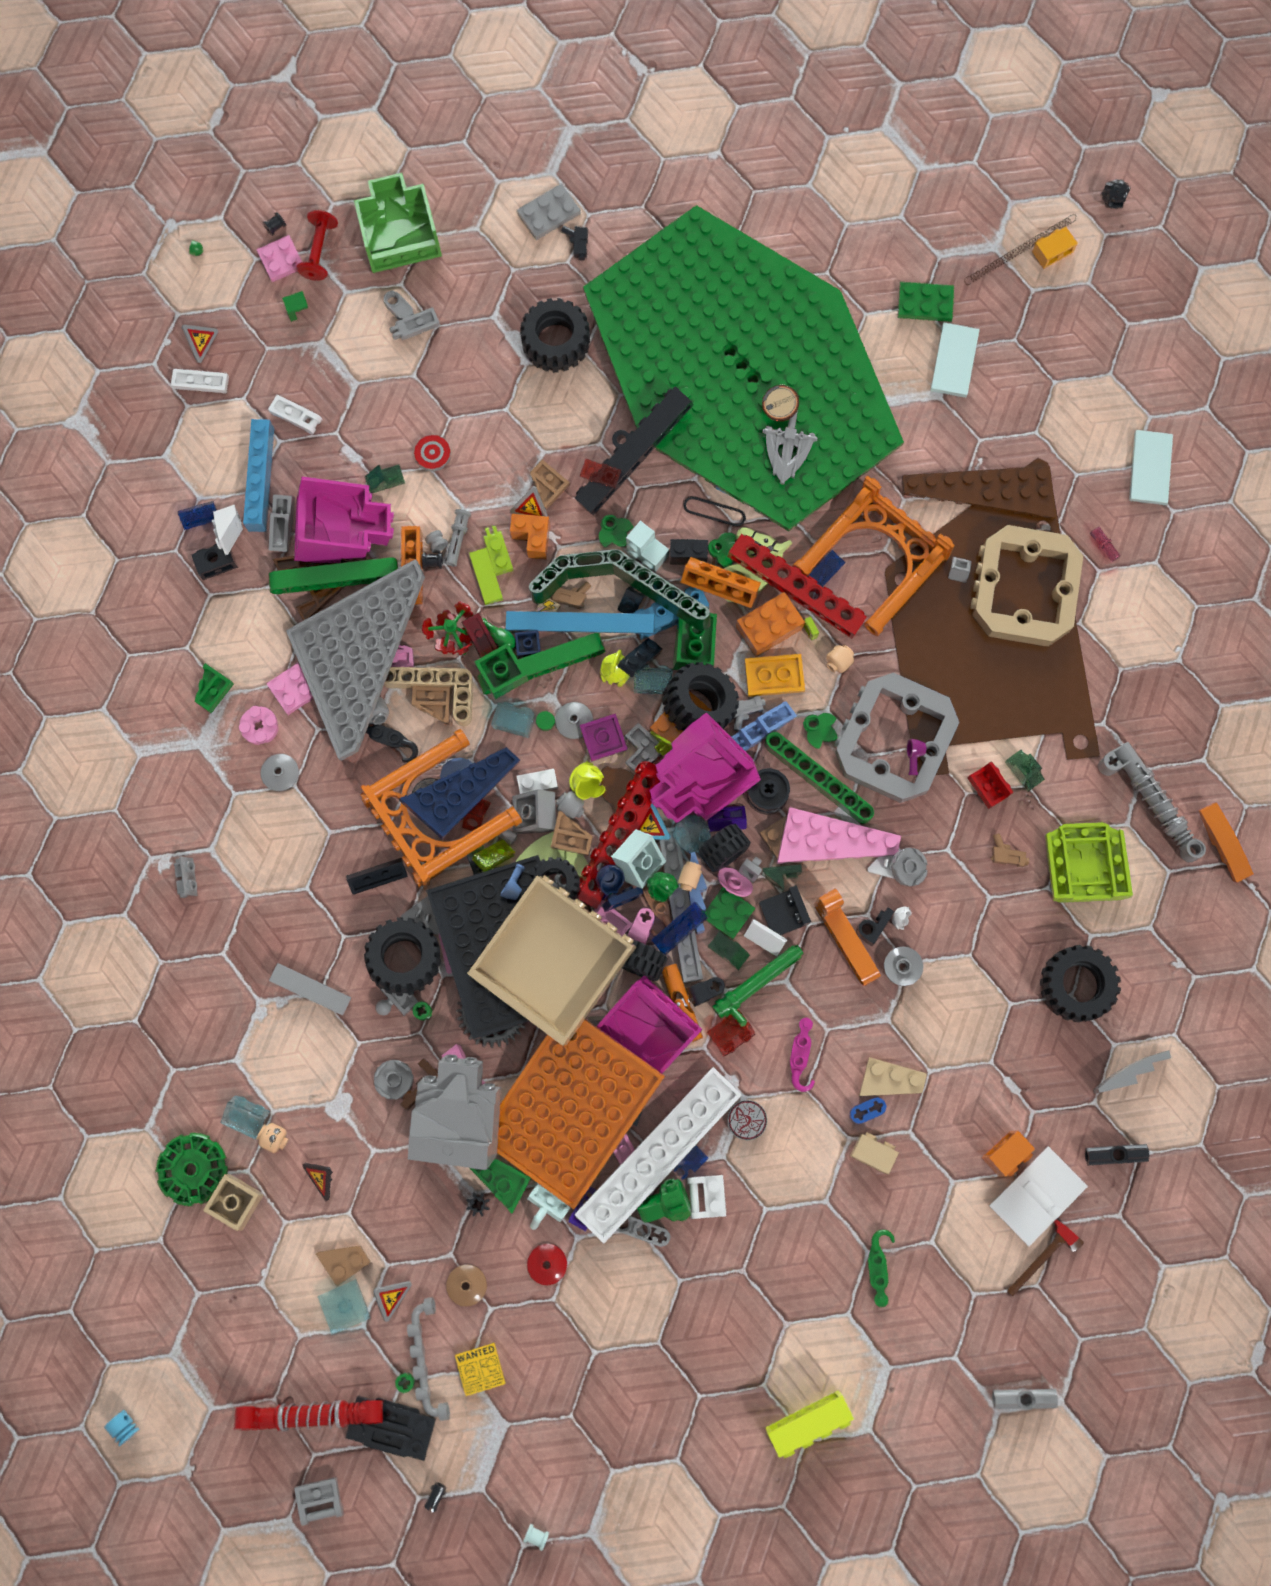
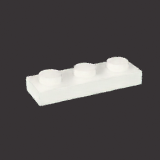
M173 369L171 387L182 390L227 393L229 376L227 373Z

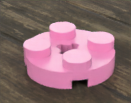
M253 706L242 715L239 725L242 736L248 742L255 745L272 741L279 729L275 714L268 708ZM260 721H262V725L264 727L262 729L258 728L257 730H255V724L257 722L259 723Z

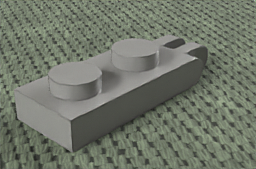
M432 307L395 322V326L389 330L393 334L394 340L399 338L406 340L440 326V322Z

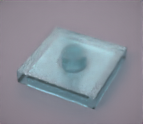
M357 1279L318 1296L332 1335L371 1318Z

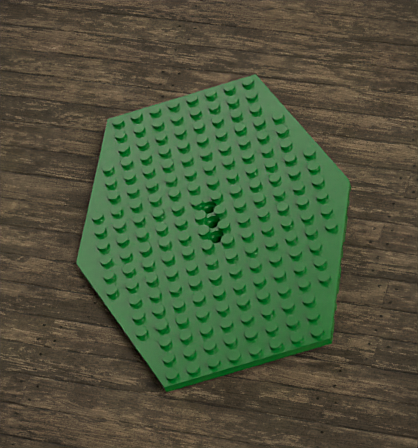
M697 205L583 286L584 294L592 310L594 320L600 331L602 341L613 365L636 428L639 427L638 424L644 417H648L651 414L653 406L656 403L660 404L664 399L665 393L676 386L692 401L694 406L656 446V450L666 454L671 460L692 473L705 478V481L718 486L720 490L741 503L749 505L754 511L762 513L788 532L904 444V440L842 292ZM776 386L790 387L797 394L796 433L799 434L801 431L804 432V435L815 433L817 441L813 442L805 461L795 472L794 478L790 477L785 481L784 485L780 484L777 475H773V468L767 452L766 434L763 433V429L767 426L772 427V430L781 428L782 431H785L786 427L788 428L789 417L781 420L771 418L763 408V399L766 393ZM783 444L778 446L780 457H782ZM795 446L793 447L791 459L797 455L798 448Z

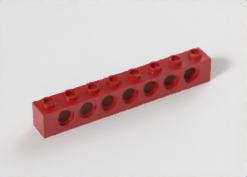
M741 534L729 551L728 558L781 593L785 592L790 599L853 639L867 618L861 609L853 608L846 599L835 596L831 589L820 586L810 576L806 577L796 566L791 567L784 558L770 553L771 551L766 546H759L749 535L744 536ZM753 551L756 556L751 558L747 556L746 552ZM763 561H768V562H770L771 567H770V568H765V567L762 565V562H763ZM778 572H785L787 577L780 578ZM796 581L800 582L802 588L794 587L793 583ZM815 592L818 595V598L812 599L809 596V593ZM825 603H832L834 609H827ZM842 612L847 613L849 615V619H842L840 614Z
M642 761V763L637 765L633 780L628 782L624 797H621L617 803L618 809L609 818L607 830L602 832L598 847L592 851L589 864L582 870V878L579 885L580 892L577 893L578 897L576 899L590 908L597 909L604 896V893L596 885L597 866L600 863L603 864V867L606 865H616L611 856L635 829H639L652 804L650 789L661 782L656 775L658 773L656 765L649 761ZM644 778L647 779V786L645 788L642 786ZM635 795H637L639 798V801L636 805L633 802V797ZM628 811L630 814V818L626 822L624 819V814ZM617 829H620L621 836L617 839L615 832ZM608 846H611L612 853L608 856L606 849ZM593 880L594 888L590 890L588 884Z

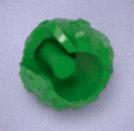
M655 872L647 880L650 897L661 902H665L679 886L677 879L672 874Z

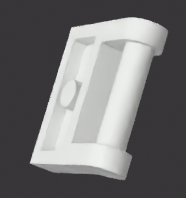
M723 1175L687 1178V1184L690 1185L692 1211L690 1219L726 1216ZM697 1183H703L705 1211L703 1212L699 1210Z

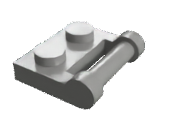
M337 1477L294 1488L302 1526L308 1525L311 1521L344 1515ZM332 1501L334 1507L308 1513L306 1510L307 1507Z

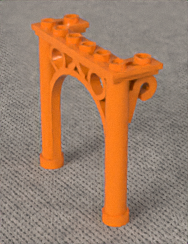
M867 475L864 479L862 490L855 497L854 501L801 559H797L792 566L799 568L802 574L807 577L840 539L853 530L873 529L891 537L900 546L905 555L907 572L901 584L864 623L865 628L871 634L879 636L883 631V627L942 561L944 562V560L947 561L955 545L947 536L939 534L936 539L931 532H926L921 528L919 522L911 520L904 510L896 508L889 498L881 496L880 491L882 487L880 483ZM876 511L883 519L880 522H871L868 513ZM863 513L864 522L854 523ZM887 517L896 524L884 526ZM903 531H905L911 537H913L912 539L908 540L907 545L905 543L906 538L903 534ZM912 544L919 545L923 548L924 554L921 556L911 554L909 546ZM912 561L921 562V564L912 572Z
M458 729L451 737L372 785L361 786L362 793L360 796L367 809L371 808L370 811L376 820L378 818L383 823L381 828L384 833L391 835L393 841H391L396 851L400 850L404 855L401 857L407 867L411 866L414 870L412 875L418 887L422 886L424 890L428 889L430 880L441 874L444 869L509 828L516 827L522 823L521 817L512 806L466 836L455 841L444 842L434 840L419 831L410 819L407 808L402 803L396 811H391L385 804L389 797L400 799L405 795L407 796L411 784L417 777L469 746L470 743L461 729ZM405 783L402 790V794L392 791L393 789ZM403 812V815L400 816L401 824L397 828L389 815L396 817ZM402 835H411L413 838L418 837L413 841L411 849ZM419 843H426L431 846V852L428 856L422 857L418 854L416 846ZM435 847L448 848L434 857Z

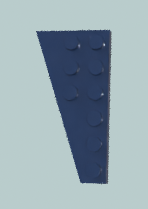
M506 747L477 763L474 762L462 770H458L433 782V784L425 788H420L408 796L401 797L399 801L438 837L443 839L520 762V759Z

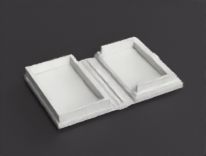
M1048 1146L989 1206L1030 1246L1088 1186Z

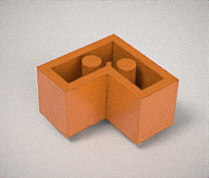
M512 514L510 525L511 539L528 540V558L547 560L550 531L549 517Z

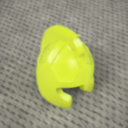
M621 650L603 659L600 667V676L603 683L607 680L608 684L617 683V686L621 687L628 681L630 676L617 667L624 658Z
M586 761L580 764L570 775V788L580 799L597 798L606 791L603 785L599 786L602 778H604L602 772L591 762Z

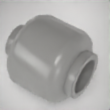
M379 697L369 723L379 725L387 720L389 709L382 697Z
M572 791L564 792L556 802V805H558L557 811H562L571 820L575 817L580 818L585 811L583 808L584 800L578 798Z

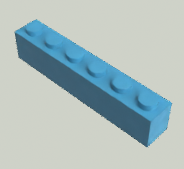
M251 419L243 524L249 532H267L274 427L268 419Z

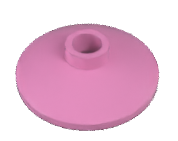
M725 867L718 872L717 876L720 884L729 893L741 897H747L752 893V883L741 875L738 870Z

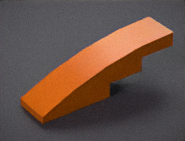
M1214 802L1198 810L1212 845L1216 846L1222 863L1227 865L1232 880L1238 883L1253 875L1254 873L1240 842L1218 803Z

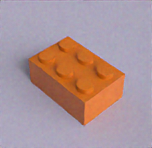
M783 592L738 619L736 628L754 656L758 657L804 628L805 621L787 594Z

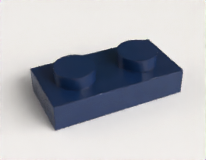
M630 886L619 895L613 893L607 896V901L602 905L604 912L610 911L638 899L644 892L642 888Z

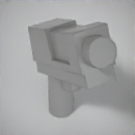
M756 696L750 700L739 701L737 714L733 718L735 719L733 730L740 731L743 720H748L750 714L762 712L763 705H766L765 699Z

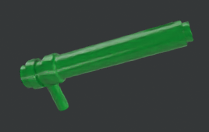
M792 945L733 991L725 993L722 999H717L712 1008L718 1017L722 1019L731 1014L742 1027L745 1026L747 1020L737 1009L741 1007L744 1001L800 960L804 954L798 945Z

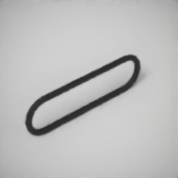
M693 496L688 497L684 501V509L693 515L737 527L743 525L746 521L745 513L740 509ZM691 499L737 511L743 515V520L741 523L735 524L688 510L686 503Z

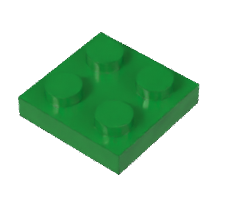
M722 887L701 918L733 940L751 916L755 907L741 897L729 893Z

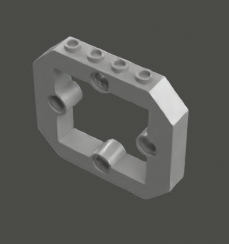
M895 673L868 681L866 687L862 686L857 695L861 697L859 702H854L850 713L853 714L851 719H846L842 730H845L843 736H838L834 744L837 747L835 754L845 778L899 803L925 795L932 784L959 724L951 700L945 695ZM880 693L900 701V709L907 715H913L920 710L942 720L934 740L926 743V750L932 749L935 752V756L931 757L927 754L920 756L923 764L914 783L890 773V765L883 759H878L873 764H870L851 755L861 732H864L870 724V713ZM907 700H912V701H914L915 706H914V707H909V706L906 704V701H907ZM863 718L865 724L860 725L856 723L855 719ZM882 767L885 773L877 774L875 768Z

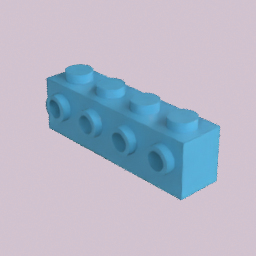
M689 587L685 590L686 594L709 609V603L702 590L694 587ZM656 602L645 610L641 608L633 613L655 614L654 634H638L640 640L678 624V616Z

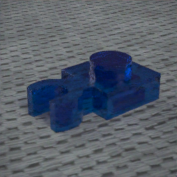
M695 1145L682 1159L684 1163L677 1165L673 1171L676 1172L678 1169H683L684 1175L681 1179L684 1180L687 1178L690 1169L695 1173L709 1158Z

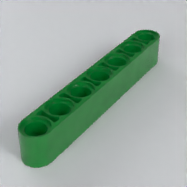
M381 558L273 571L268 574L270 593L287 594L371 584L397 570L398 562L396 558Z
M593 633L527 656L518 661L524 669L528 680L594 658L605 653L606 650L600 634ZM479 674L477 678L483 694H491L489 688L487 687L483 678Z
M772 732L767 736L765 747L772 755L857 822L867 824L874 816V809L869 803L780 733ZM771 739L778 740L779 745L772 746L769 743V741ZM791 751L794 753V757L787 758L784 752ZM805 762L809 765V769L803 770L799 764ZM820 774L824 777V781L818 782L814 776ZM836 786L839 789V793H831L829 787ZM851 798L854 801V805L848 806L844 800ZM860 811H868L869 817L863 818L860 815Z

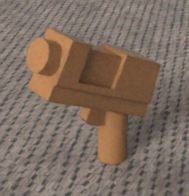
M586 581L579 589L572 588L567 590L559 588L550 599L556 603L569 605L572 608H584V602L587 598L585 593L591 588V585Z
M1000 833L993 835L996 847L992 848L993 856L991 860L993 863L1017 865V867L1021 868L1025 865L1028 866L1029 858H1026V852L1011 850L1010 845L1003 843Z

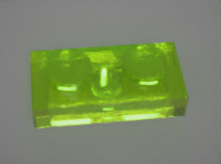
M502 839L474 854L472 860L485 872L514 857L515 851Z

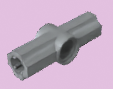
M1019 1388L993 1390L992 1403L994 1409L1031 1410L1037 1408H1057L1058 1396L1056 1389ZM1023 1394L1029 1395V1401L1026 1404H1022L1020 1401Z

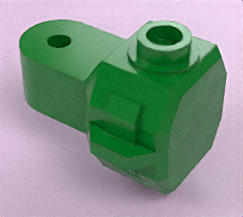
M669 1179L664 1184H661L659 1193L648 1196L637 1207V1211L643 1222H651L664 1217L674 1222L688 1219L691 1215V1206L681 1180Z

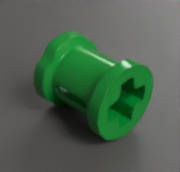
M418 1002L413 1006V1015L417 1019L425 1021L432 1016L431 1006L427 1003ZM425 1006L427 1013L420 1016L421 1013L418 1010L419 1008L423 1009Z

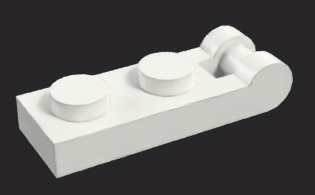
M276 395L268 409L269 413L312 435L316 431V425L322 421L319 415L279 395ZM307 418L311 419L309 424L305 422Z

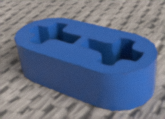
M873 1098L854 1106L850 1110L849 1116L852 1122L861 1124L882 1115L886 1111L887 1106L883 1099ZM874 1101H876L877 1104H882L879 1113L877 1110H873L871 1112L869 1110L870 1107L874 1106ZM856 1109H858L859 1111H867L866 1114L862 1115V1120H859V1118H854V1114H856Z

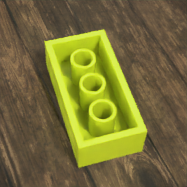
M837 1390L765 1428L779 1458L782 1456L788 1458L795 1454V1449L801 1446L805 1449L814 1444L813 1440L819 1437L825 1439L832 1435L834 1429L839 1427L841 1430L850 1426V1421L854 1420L843 1395Z

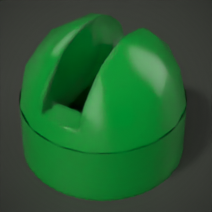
M192 240L189 254L200 256L203 253V246L200 242Z

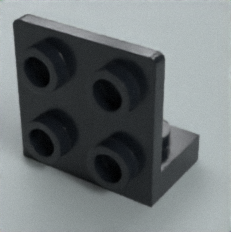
M797 885L790 887L786 892L759 902L769 929L779 935L789 933L811 923Z

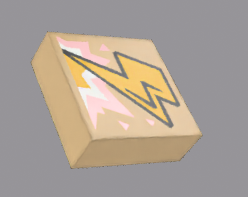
M548 599L546 602L539 604L535 612H558L561 606Z

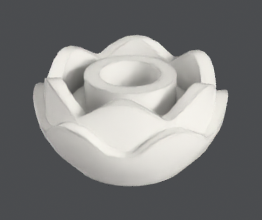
M900 907L895 911L892 923L896 929L904 930V926L909 923L908 917L912 914L909 907Z

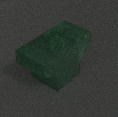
M1019 750L1005 761L1028 792L1045 780L1041 773L1042 767L1031 753L1027 755L1022 750Z

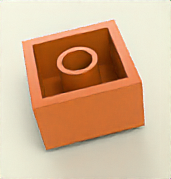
M1019 1130L1009 1131L982 1159L997 1176L1011 1177L1018 1171L1017 1166L1021 1162L1026 1163L1032 1158V1152L1035 1148Z

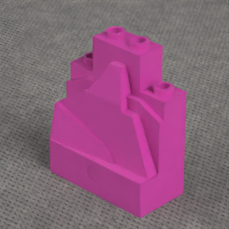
M301 477L296 500L294 560L312 563H340L343 558L365 559L366 553L370 552L371 544L387 546L389 539L393 538L394 529L391 528V523H393L394 512H391V504L371 502L372 493H369V485Z
M706 712L689 725L671 743L672 750L664 755L665 758L656 764L658 772L656 775L661 782L650 789L651 802L656 808L660 807L668 819L672 818L676 823L692 811L707 821L761 779L753 758Z
M643 976L633 984L596 1026L662 1074L703 1030L646 976Z

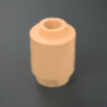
M690 861L683 865L678 880L681 889L691 892L692 889L697 888L702 873L701 865Z

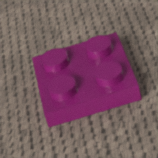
M616 713L579 725L591 762L628 750Z

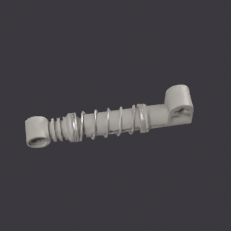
M1129 742L1112 750L1099 761L1098 769L1103 775L1111 776L1122 769L1125 770L1131 779L1133 788L1137 787L1136 792L1141 793L1143 796L1142 800H1146L1149 805L1148 809H1152L1155 813L1154 818L1160 820V826L1166 825L1163 830L1165 831L1164 833L1171 836V838L1174 837L1173 841L1178 842L1176 845L1181 846L1179 848L1180 855L1184 861L1192 863L1205 854L1206 847L1204 843L1196 838L1193 839L1194 834H1190L1191 830H1187L1188 821L1184 816L1177 817L1179 808L1173 806L1171 803L1173 799H1168L1166 790H1162L1159 786L1160 782H1156L1154 779V772L1147 769ZM1115 758L1118 760L1114 765H1109ZM1190 847L1195 850L1196 855L1190 851Z

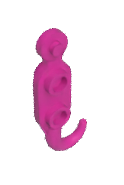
M809 1018L800 1020L799 1028L801 1032L794 1038L790 1056L792 1084L801 1092L811 1090L815 1084L814 1080L808 1086H802L799 1083L800 1075L808 1064L811 1048V1038L808 1032L812 1029L813 1023Z

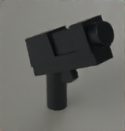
M563 226L561 232L570 236V243H574V258L584 261L587 258L588 228L575 226L574 231Z

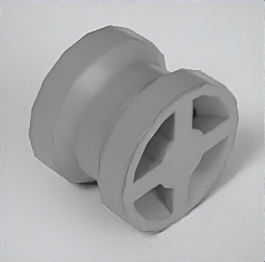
M440 530L430 533L425 538L426 543L431 546L432 553H438L448 546V542L446 539H443V534Z

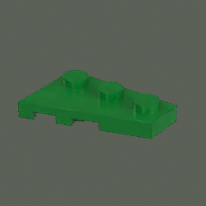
M496 1158L487 1170L470 1168L509 1212L513 1214L531 1178Z

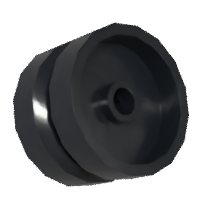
M772 768L761 769L758 771L761 780L746 792L747 801L751 808L758 813L764 815L775 814L786 805L790 794V784L786 776L779 770Z

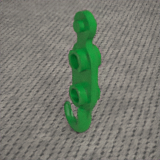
M885 1229L878 1230L872 1236L871 1249L868 1256L870 1284L876 1290L874 1302L878 1307H885L889 1301L888 1296L884 1292L889 1282L887 1261L879 1245V1239L881 1236L886 1235L891 1239L892 1243L895 1242L894 1235Z

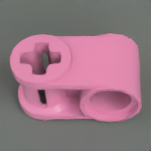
M642 908L639 910L627 936L646 944L655 920L651 909ZM649 913L651 920L643 922L641 915Z

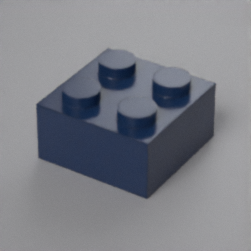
M538 630L515 633L518 658H525L541 652Z

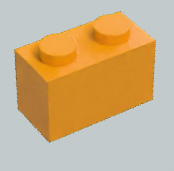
M1064 227L1054 230L1046 238L1041 237L1035 242L1032 253L1043 269L1074 253L1078 243L1068 228Z

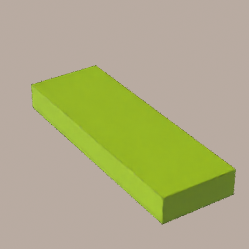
M487 547L470 552L469 555L485 605L502 601L503 597Z

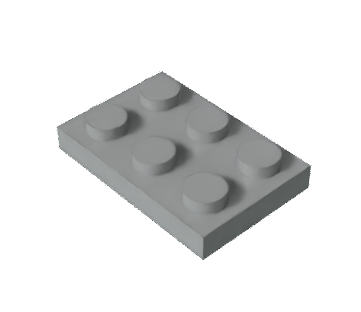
M561 183L517 209V214L533 237L538 240L580 215L581 210Z

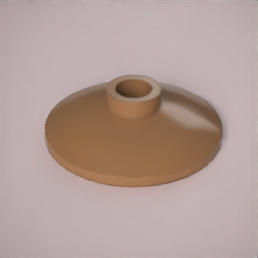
M461 1265L450 1273L446 1284L447 1293L450 1299L457 1305L464 1307L473 1306L486 1293V1277L476 1266ZM464 1282L469 1283L470 1287L468 1290L463 1289L462 1284Z

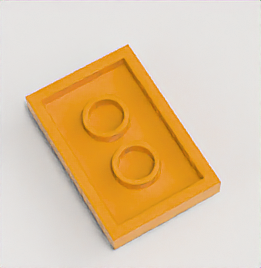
M801 654L745 658L748 697L805 692Z

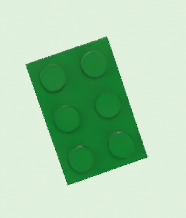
M900 282L898 318L952 322L954 285Z

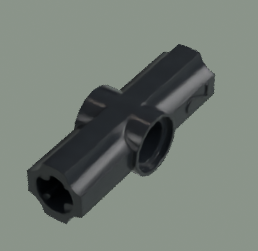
M1147 1144L1085 1148L1087 1166L1149 1162L1150 1157ZM1116 1149L1121 1153L1119 1160H1116L1113 1156V1152Z

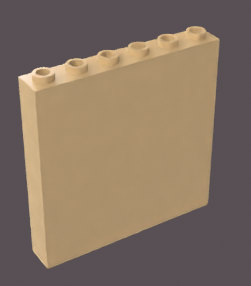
M545 875L543 878L536 876L467 974L564 1046L568 1044L636 946L632 944L634 942L632 938L626 934L621 936L617 933L618 928L613 924L602 922L600 920L602 917L593 910L591 912L587 911L584 908L586 905L578 899L574 901L568 897L570 894L562 887L557 889L553 886V880Z

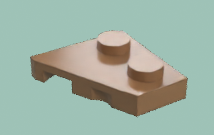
M541 460L530 472L545 510L570 485L568 480L544 460Z
M413 686L412 706L445 724H449L451 687Z
M559 811L551 848L589 856L593 836L586 830H583L576 822L569 819L562 811Z

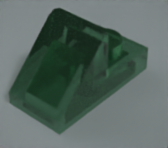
M399 464L385 469H381V466L377 465L365 476L367 485H369V492L372 494L405 484Z
M801 864L762 868L761 873L762 876L783 892V877H786V879L798 878V875L802 873Z
M720 931L708 945L710 950L738 971L750 956L738 942H733Z

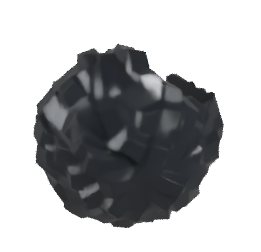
M1119 179L1106 183L1101 192L1105 205L1111 209L1123 208V204L1130 191V186L1124 180Z

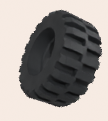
M549 298L546 302H537L536 307L532 306L529 308V314L525 313L520 326L522 347L527 359L530 362L533 361L534 366L537 368L541 366L543 371L549 372L550 369L553 370V373H559L561 369L565 372L569 370L570 366L576 367L578 360L583 361L585 353H588L590 328L585 313L581 312V308L578 305L573 306V302L569 300L564 302L562 298H557V300ZM552 325L564 326L572 332L571 338L566 343L558 346L547 345L538 337L545 328Z
M702 662L690 663L680 668L667 683L663 691L662 703L665 705V714L669 715L668 719L676 725V729L684 731L706 712L723 729L736 716L737 709L739 708L738 692L734 690L736 687L733 682H730V677L727 674L724 675L720 668H714L713 665L708 663L706 665H703ZM689 690H696L704 694L710 701L713 711L699 708L692 701Z
M398 917L395 922H392L391 919L387 920L385 926L380 924L376 927L377 931L375 933L372 932L369 936V942H366V952L364 953L366 968L372 981L376 983L378 988L385 989L386 993H396L397 996H403V993H408L410 996L414 995L416 990H419V992L423 991L425 985H430L433 982V977L437 976L439 972L438 967L441 964L440 948L437 938L433 935V931L430 928H426L425 924L421 921L416 923L413 918H408V921H405L403 917ZM409 941L416 944L421 951V961L411 971L404 973L388 969L384 962V955L387 949L394 943Z
M1075 945L1054 954L1046 962V967L1041 972L1043 978L1040 979V986H1043L1041 994L1042 997L1045 996L1047 999L1046 1005L1054 1009L1052 1011L1054 1014L1061 1015L1062 1019L1067 1021L1073 1020V1022L1091 1021L1108 1013L1112 1009L1111 1006L1115 1005L1118 1001L1116 996L1121 991V988L1118 987L1121 978L1116 975V971H1118L1117 966H1112L1110 963L1112 959L1109 956H1103V951L1100 949L1094 950L1093 946L1088 945L1084 947ZM1072 966H1083L1095 977L1097 984L1096 993L1087 1002L1075 1001L1067 994L1064 988V974Z

